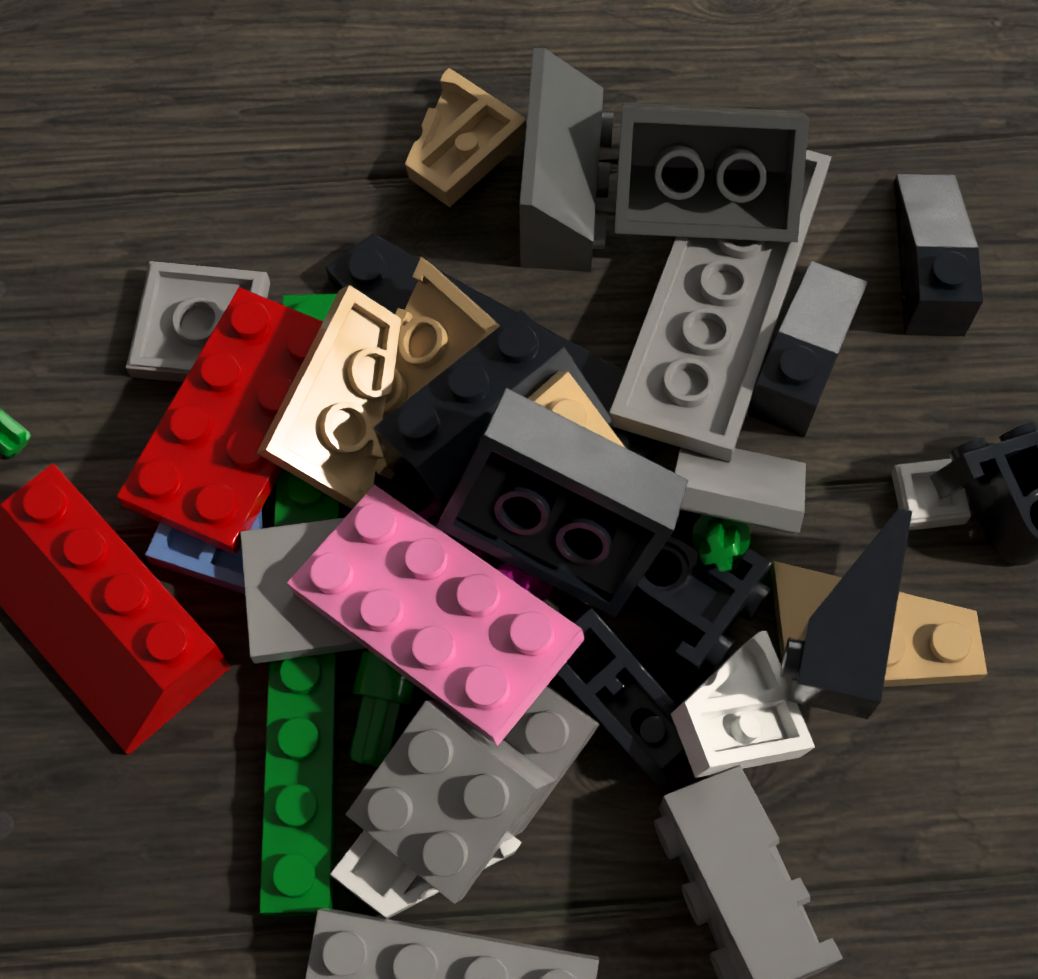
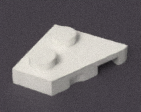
M767 631L758 632L744 643L671 713L695 778L722 773L740 765L743 769L800 758L815 748L797 703L788 701L790 686L786 678L780 677L781 665Z

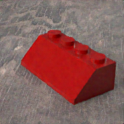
M54 463L0 504V606L127 755L131 754L231 668L212 639Z

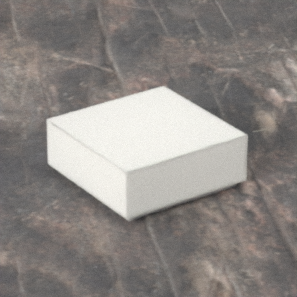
M951 459L894 466L891 475L898 508L912 511L909 530L966 524L970 519L971 514L965 489L963 488L954 495L940 500L930 478L931 475L952 462Z

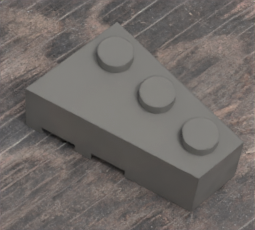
M741 765L663 797L659 807L662 817L654 820L655 829L667 857L673 859L679 856L690 882L682 885V892L695 923L699 926L707 922L717 944L718 950L711 952L710 958L718 979H806L843 959L833 938L819 943L803 907L804 904L810 902L811 897L800 877L791 881L776 847L779 844V837Z

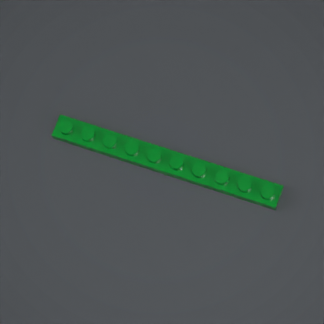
M337 294L283 295V305L324 321ZM282 470L276 481L274 527L341 518L342 503L290 472ZM338 652L269 661L260 914L264 917L317 915L318 910L322 907L333 909L334 878L330 874L334 870Z

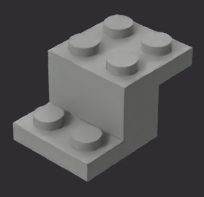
M548 684L502 742L496 746L436 700L425 701L345 815L455 904L464 898L502 843L525 830L601 723L552 685Z

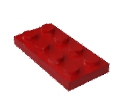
M238 287L118 493L117 498L122 506L236 555L241 547L240 531L250 530L283 468L257 454V451L323 321Z

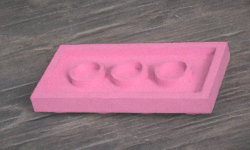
M376 485L368 491L287 582L294 595L496 746L502 742L584 641L582 628Z

